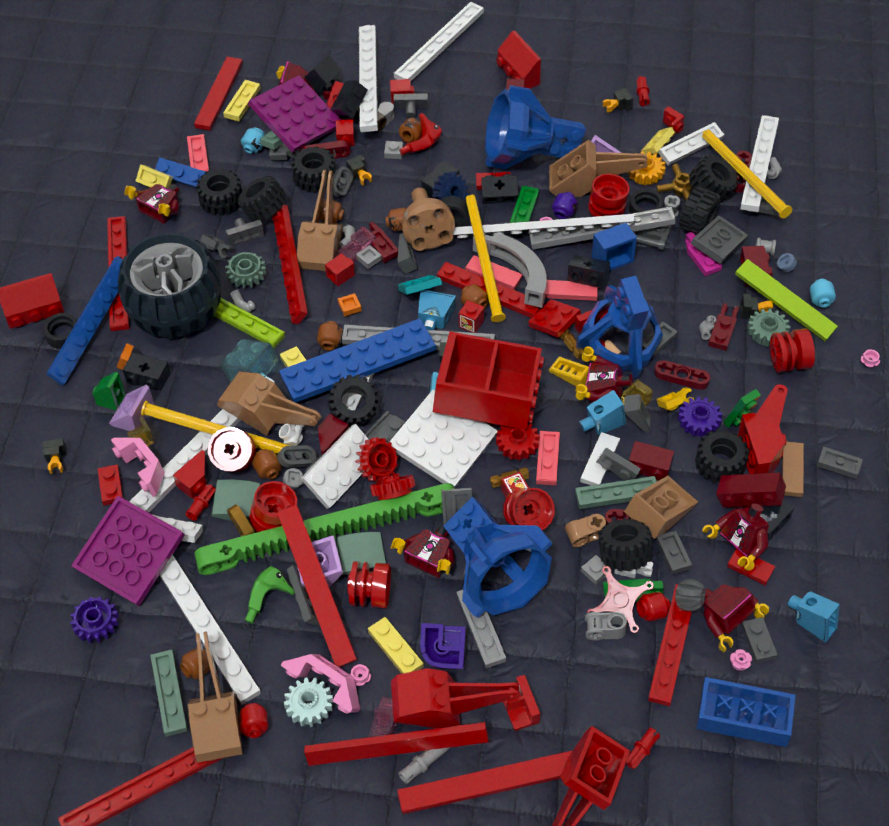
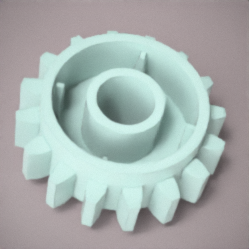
M305 678L302 684L297 680V687L290 686V693H285L286 701L284 706L287 709V716H292L293 723L298 721L302 727L305 724L310 725V727H313L315 723L321 724L323 718L329 717L328 711L333 710L331 704L333 703V696L330 695V688H325V682L323 681L317 684L316 678L312 682Z

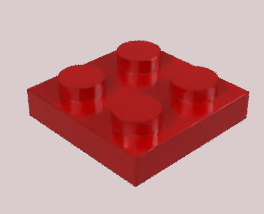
M550 299L528 321L529 327L559 338L576 321V316L580 315L581 311L578 308Z

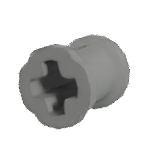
M669 195L665 197V208L672 207L676 218L679 214L680 199L677 196Z
M757 238L756 246H764L766 253L774 256L776 240L767 241Z

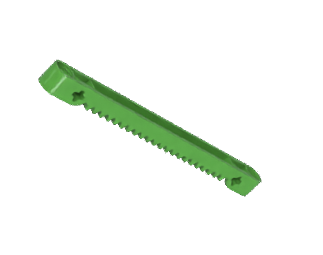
M445 483L414 491L403 496L304 520L312 542L313 540L318 541L329 536H334L336 539L337 534H340V536H343L345 532L352 534L353 530L360 533L361 528L368 531L370 525L373 529H376V524L378 523L381 527H384L385 521L389 525L392 524L393 519L399 523L401 517L406 521L408 520V515L414 519L416 513L426 517L443 513L441 490L455 488L453 484ZM280 526L203 546L197 549L194 555L198 572L202 575H210L234 568L241 559L247 563L249 557L255 561L257 555L264 558L265 553L272 556L273 551L277 554H280L281 549L288 552L290 545L283 527Z

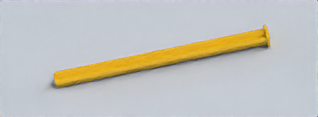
M710 129L702 132V137L779 213L781 218H786L791 214L792 207L786 205Z
M474 195L466 196V203L491 307V321L501 322L505 320L506 316L502 313L476 198Z
M149 401L144 402L141 410V416H152L212 435L218 430L227 427L149 404ZM248 433L254 440L256 448L272 450L278 454L283 447L291 446Z

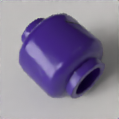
M570 192L559 193L552 205L554 215L559 219L572 217L578 202Z

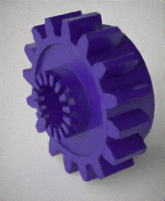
M697 396L695 401L689 398V402L684 401L682 407L679 408L678 421L681 422L680 427H684L685 432L693 436L703 437L710 431L715 432L721 426L722 412H719L720 406L714 407L715 401L709 403L706 397L704 400H701Z
M101 596L98 598L89 597L85 601L82 600L79 606L74 607L75 613L71 614L72 621L70 624L74 634L78 635L81 641L87 638L88 643H91L93 639H96L99 643L101 637L108 639L107 633H115L113 626L119 625L117 621L119 615L115 605L111 604L109 599L102 600Z

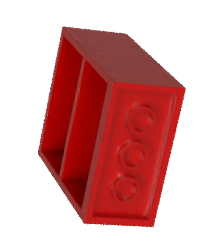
M449 331L436 381L432 412L526 430L528 422L532 423L534 411L530 410V408H535L542 371L538 368H542L544 357L540 356L542 348Z

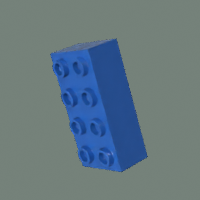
M705 677L701 691L696 729L787 747L792 733L795 694Z

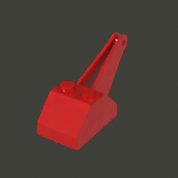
M776 385L757 413L742 414L737 437L741 436L743 438L742 442H746L748 445L749 457L746 465L748 474L773 473L779 466L781 457H783L786 436L782 434L779 425L788 392L787 387L784 385Z
M429 668L398 674L391 680L394 722L432 728L460 726V713L520 697V692L518 691L519 684L515 682L455 683L447 671Z
M591 726L583 734L568 757L560 776L564 785L569 787L552 826H562L578 794L583 797L564 826H576L592 804H595L602 810L611 805L630 750Z

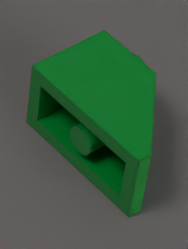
M117 372L102 378L93 389L96 405L116 411L126 395L120 375Z

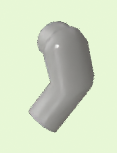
M772 157L769 163L771 169H768L767 176L770 179H776L782 172V168L776 157Z
M351 225L344 226L342 229L345 238L339 242V245L344 250L356 240L355 228Z
M239 290L230 293L237 307L249 313L255 310L256 307L253 301L246 303Z
M708 316L700 324L699 330L702 339L708 340L711 337L710 331L713 330L717 321L715 316Z

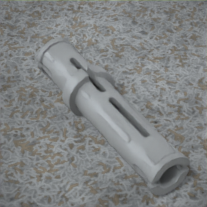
M450 748L427 750L419 756L416 755L408 766L398 772V775L405 784H409L418 774L426 772L428 770L427 767Z

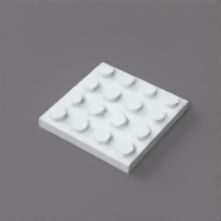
M432 390L390 442L392 443L391 446L396 448L395 452L441 483H451L456 488L496 437L497 430L482 421L432 412L435 390Z

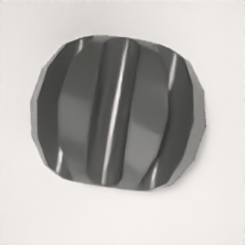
M686 579L679 583L675 594L677 605L688 612L697 611L702 608L705 602L704 586L699 581L693 579Z

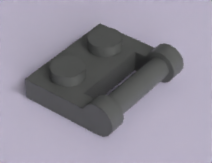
M671 225L634 231L637 237L636 242L657 247L658 250L663 251L671 231Z

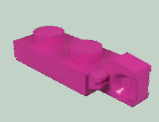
M693 232L687 233L685 239L687 253L704 276L721 271L722 265L714 261L710 256L691 244L696 235Z

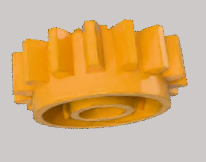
M651 152L645 154L648 162L647 167L627 172V174H630V179L642 185L657 183L659 179L662 180L665 174V162H662V157L657 158V154L651 155Z

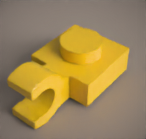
M685 387L677 393L672 392L656 399L658 406L667 410H674L684 401L689 402V398L692 397L686 398V394L692 390Z

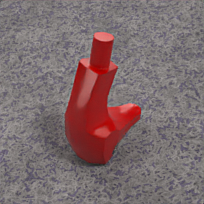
M423 113L419 114L422 136L418 140L406 143V146L400 148L401 155L431 147L441 137L442 129L427 119Z

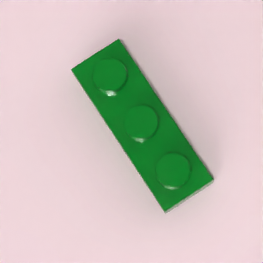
M522 186L510 223L530 222L539 196V189Z
M757 389L740 398L723 422L727 428L733 425L738 427L742 414L751 413V409L758 404L756 401L761 394Z

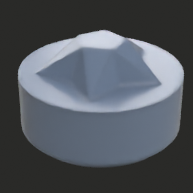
M790 253L781 255L777 261V266L783 272L792 271L797 264L796 258Z

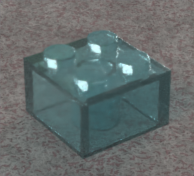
M242 339L220 365L228 380L232 382L238 372L259 373L266 377L278 363L279 359L270 343Z

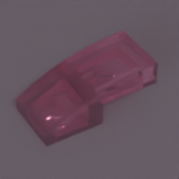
M363 226L350 236L351 241L338 250V255L342 253L355 262L357 260L356 254L371 245L376 236Z

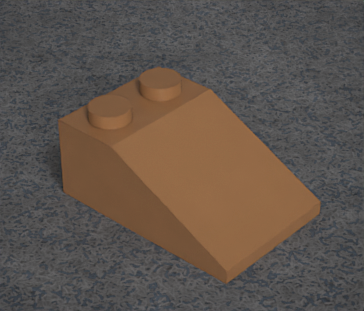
M666 476L636 493L624 512L632 520L645 523L650 528L652 537L656 539L693 509L698 501L673 479Z

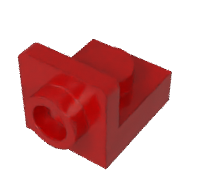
M668 106L664 109L663 123L674 130L675 133L672 137L682 131L684 115Z

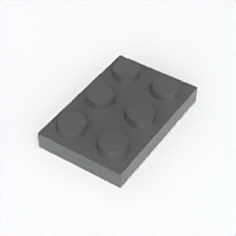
M718 215L693 238L691 244L721 264L746 240L748 234Z

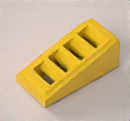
M558 357L550 367L549 372L576 387L578 384L586 386L589 367Z

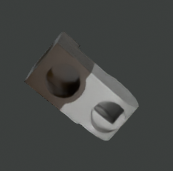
M383 102L377 109L378 131H374L375 133L380 132L394 119V105L392 103Z

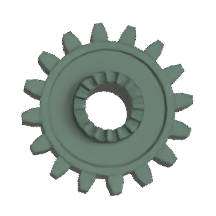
M239 253L233 256L231 260H228V266L225 267L227 279L230 280L231 284L235 283L236 287L242 285L243 288H246V285H249L252 288L253 283L259 285V279L264 280V275H266L265 261H262V257H258L255 253Z
M761 309L760 313L755 311L754 316H750L748 321V335L752 336L753 341L755 340L758 344L768 347L770 346L772 333H782L783 331L789 333V320H784V314L778 315V310L775 313L771 309L768 312H765L764 309Z

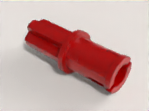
M639 76L636 80V93L639 95V104L645 106L646 101V105H649L650 90L647 86L646 77Z
M206 485L201 493L194 497L193 504L185 512L187 518L196 521L203 509L208 507V502L215 494L213 485Z
M648 728L640 741L634 743V748L626 761V765L631 769H635L642 759L650 754V749L659 740V733H656L655 736L653 735L656 732L655 729Z

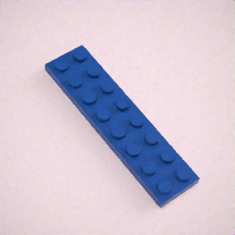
M417 319L281 369L279 374L292 401L296 403L331 390L335 382H339V379L342 377L345 379L347 375H352V377L360 375L359 378H363L435 351L436 345L421 319Z

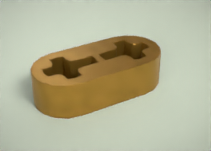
M237 504L227 509V514L241 537L255 533Z

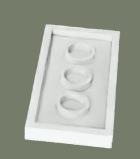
M356 424L352 425L300 478L326 509L330 508L364 472L363 470H357L360 463H355V460L360 457L356 455V452H361L359 445L365 444V440H368V438Z

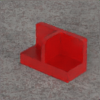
M525 675L516 677V683L519 684L518 691L520 692V697L503 702L515 731L540 723V712Z

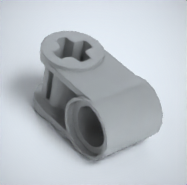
M591 612L585 615L588 630L586 631V638L589 640L621 639L626 634L627 620L624 614L620 612ZM614 624H619V625H621V626H620V627H614V626H612V625H614Z

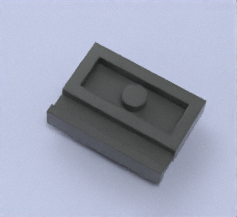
M386 411L365 435L368 439L378 437L385 438L386 442H390L405 424V421Z
M471 488L441 490L443 527L472 497Z

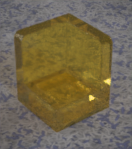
M637 379L622 393L621 401L624 404L625 396L640 394L645 406H647L651 402L653 390Z
M143 416L139 417L141 427L127 432L128 438H141L147 446L151 445L154 441L150 428Z

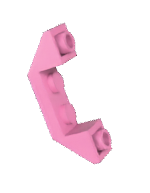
M141 438L111 439L114 445L112 451L118 459L121 457L125 463L136 457L140 461L144 460L143 463L146 468L138 472L141 479L138 483L144 492L149 491L153 497L156 496L165 473L157 457Z
M309 654L282 662L281 666L286 669V673L296 679L298 677H307L311 669L320 675H327L330 677L329 681L332 684L340 687L333 699V702L338 704L337 708L346 714L359 712L360 704L354 677L320 654Z

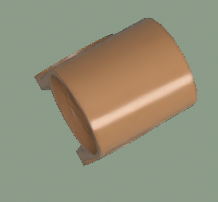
M593 514L569 522L565 526V531L572 546L581 547L587 543L599 540L598 532L606 525V520L600 514Z

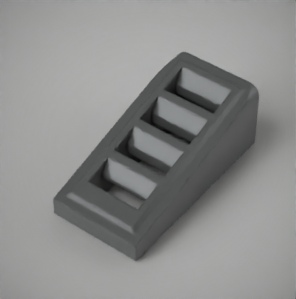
M402 233L399 235L398 265L407 274L417 269L418 266L412 246L407 242Z
M641 395L625 396L624 412L645 433H650L651 416Z

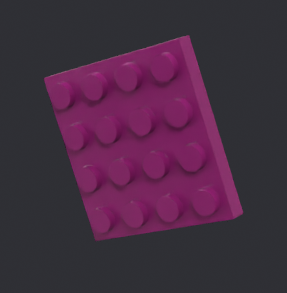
M300 76L249 100L248 103L292 153L336 130V120H341Z
M117 496L71 566L137 606H140L185 534Z

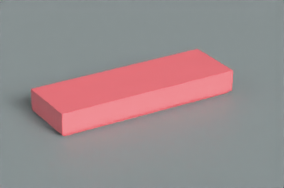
M204 134L188 136L190 166L202 171H209Z
M474 255L465 267V270L483 277L479 257ZM491 262L495 282L515 290L522 280L523 274Z
M547 280L545 298L597 301L598 287L570 281Z
M540 431L536 484L556 486L560 432Z

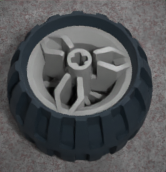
M164 232L158 233L156 236H148L129 249L127 256H124L120 265L118 291L126 313L140 329L146 330L155 337L161 336L166 339H174V337H186L197 330L200 331L209 320H212L220 303L222 283L217 264L204 245H201L195 238L184 236L182 233L166 234Z

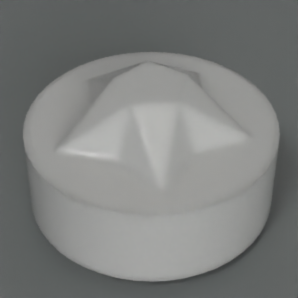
M296 468L288 469L283 475V483L290 486L293 490L297 489L303 483L300 479L303 473Z

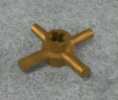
M674 164L672 169L676 176L672 183L656 186V191L659 193L674 190L676 195L684 197L686 201L690 191L693 189L689 181L690 176L687 173H682L679 165Z

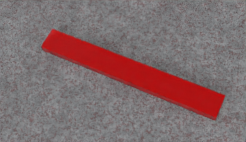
M125 216L107 218L108 268L115 257L119 256L123 259L124 256H127V225ZM119 291L109 307L111 331L130 329L129 315L121 303Z
M295 504L277 512L335 665L341 668L357 661L298 505Z
M483 722L304 746V754L308 765L312 766L488 743L486 724Z
M194 747L66 813L59 817L58 820L61 826H96L223 758L197 763Z
M572 751L398 789L397 793L402 814L561 779L560 776Z

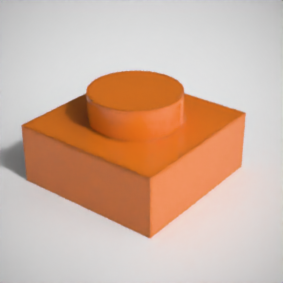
M355 293L338 298V304L344 317L362 311Z
M126 343L116 368L124 369L134 346Z

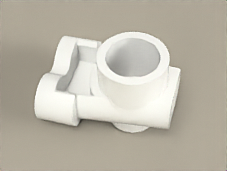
M284 424L279 430V437L284 440V444L297 446L302 441L301 431L304 425Z

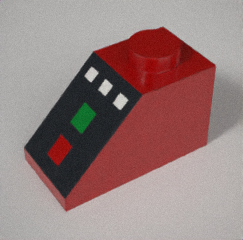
M201 450L173 474L176 486L192 499L199 495L207 485L208 461L205 451Z

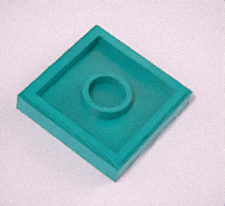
M427 275L400 283L397 286L400 292L411 294L442 285V281L437 276Z

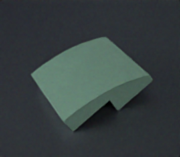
M217 480L211 516L231 521L227 514V509L237 504L247 520L250 521L249 516L254 494L260 483L244 480Z
M380 532L354 533L336 538L343 570L342 575H349L354 561L360 562L361 571L364 562L369 563L370 571H373L376 563H386Z

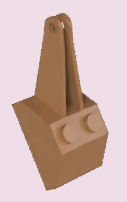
M587 140L549 166V191L555 196L559 193L570 192L575 197H582L591 192L592 183L597 176L608 173L619 175L643 169L648 165L647 156L643 153L596 152V145Z
M323 170L313 220L304 221L301 224L297 247V259L300 269L326 271L325 264L337 257L340 246L339 242L343 234L342 224L333 223V171H329L327 181V170ZM327 182L326 217L324 223L320 222Z
M238 372L217 403V406L268 436L276 423L316 426L317 421L321 418L317 411L286 399L274 382L259 373Z
M207 631L203 632L216 695L206 696L202 643L200 633H196L200 698L190 699L188 710L197 763L243 754L235 691L222 693Z

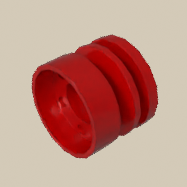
M608 173L597 176L592 183L588 203L590 214L593 217L623 215L629 194L628 182L616 174Z
M808 329L792 330L790 334L786 331L772 333L770 337V356L776 372H790L794 367L797 370L811 369L813 367L815 349Z
M277 481L265 482L258 487L254 494L249 516L250 523L257 532L282 526L277 512L297 504V497L292 488Z
M522 488L511 492L506 497L503 504V515L509 525L539 526L543 530L553 520L555 505L547 492L539 488ZM524 506H527L526 510L528 511V513H525V510L523 509Z
M354 561L347 585L349 605L356 606L358 597H360V606L364 607L368 597L371 598L373 608L387 609L391 585V565L376 563L373 572H370L368 562H364L361 571L360 562Z

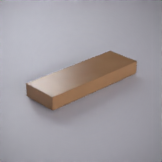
M786 442V446L783 448L782 478L786 484L785 496H803L804 443Z

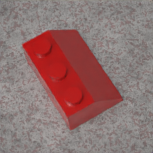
M514 30L497 50L496 61L511 79H524V88L531 89L540 85L541 59Z
M52 273L0 288V303L10 329L39 321L58 313H65Z

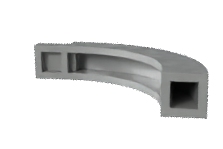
M496 232L494 236L484 235L489 255L509 262L523 274L527 282L524 303L542 308L545 301L547 279L545 268L538 256L526 245L506 235ZM473 236V251L478 252Z

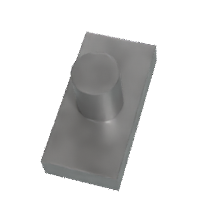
M394 94V109H406V116L413 118L416 116V109H428V95Z
M238 218L235 221L236 227L226 230L228 243L232 247L264 237L263 226L260 220L246 224L243 218Z

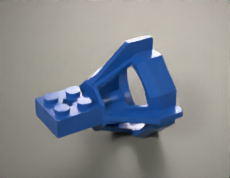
M511 85L509 90L504 89L493 101L486 123L485 151L487 158L485 164L489 167L507 169L536 154L562 158L581 145L586 128L580 122L550 117L531 89Z
M632 276L621 279L617 288L613 285L607 286L604 294L605 300L596 303L583 326L582 334L578 336L576 347L577 349H583L587 346L591 347L594 350L593 355H599L608 361L618 364L622 372L631 370L635 379L640 376L643 366L648 365L663 337V333L654 309L649 306L644 298L637 277ZM609 307L608 313L594 325L597 313ZM650 322L655 335L651 344L642 351L643 330ZM617 327L629 334L628 355H620L609 351L599 342V339L610 328Z
M471 497L444 525V528L465 555L466 567L462 601L476 618L485 611L492 615H497L522 608L547 584L552 557L546 550L552 545V541L539 526L498 525L482 503L474 497ZM522 549H531L530 561L525 570L509 555L510 553ZM492 566H500L514 581L506 587L494 591H483L480 585L483 577Z

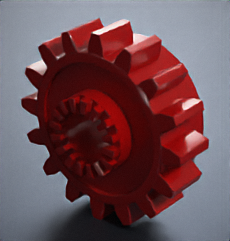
M532 423L527 425L526 430L501 425L496 437L498 451H502L503 456H507L511 460L528 459L529 455H534L535 449L539 448L540 435L537 434L538 429H532Z
M375 437L365 440V444L359 445L361 452H356V455L360 457L355 460V463H360L357 470L364 471L362 477H368V481L380 482L382 477L395 473L394 469L398 467V456L395 452L396 448L391 446V442H386L385 438Z
M399 473L391 474V477L390 475L381 478L382 481L370 485L372 496H377L378 500H386L411 493V488L415 486L413 475L400 476Z

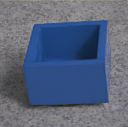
M627 223L599 231L593 237L592 258L609 261L610 270L632 263L635 257L637 237Z

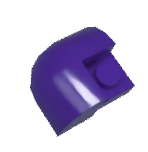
M422 623L420 647L425 661L431 666L441 669L463 670L466 627Z

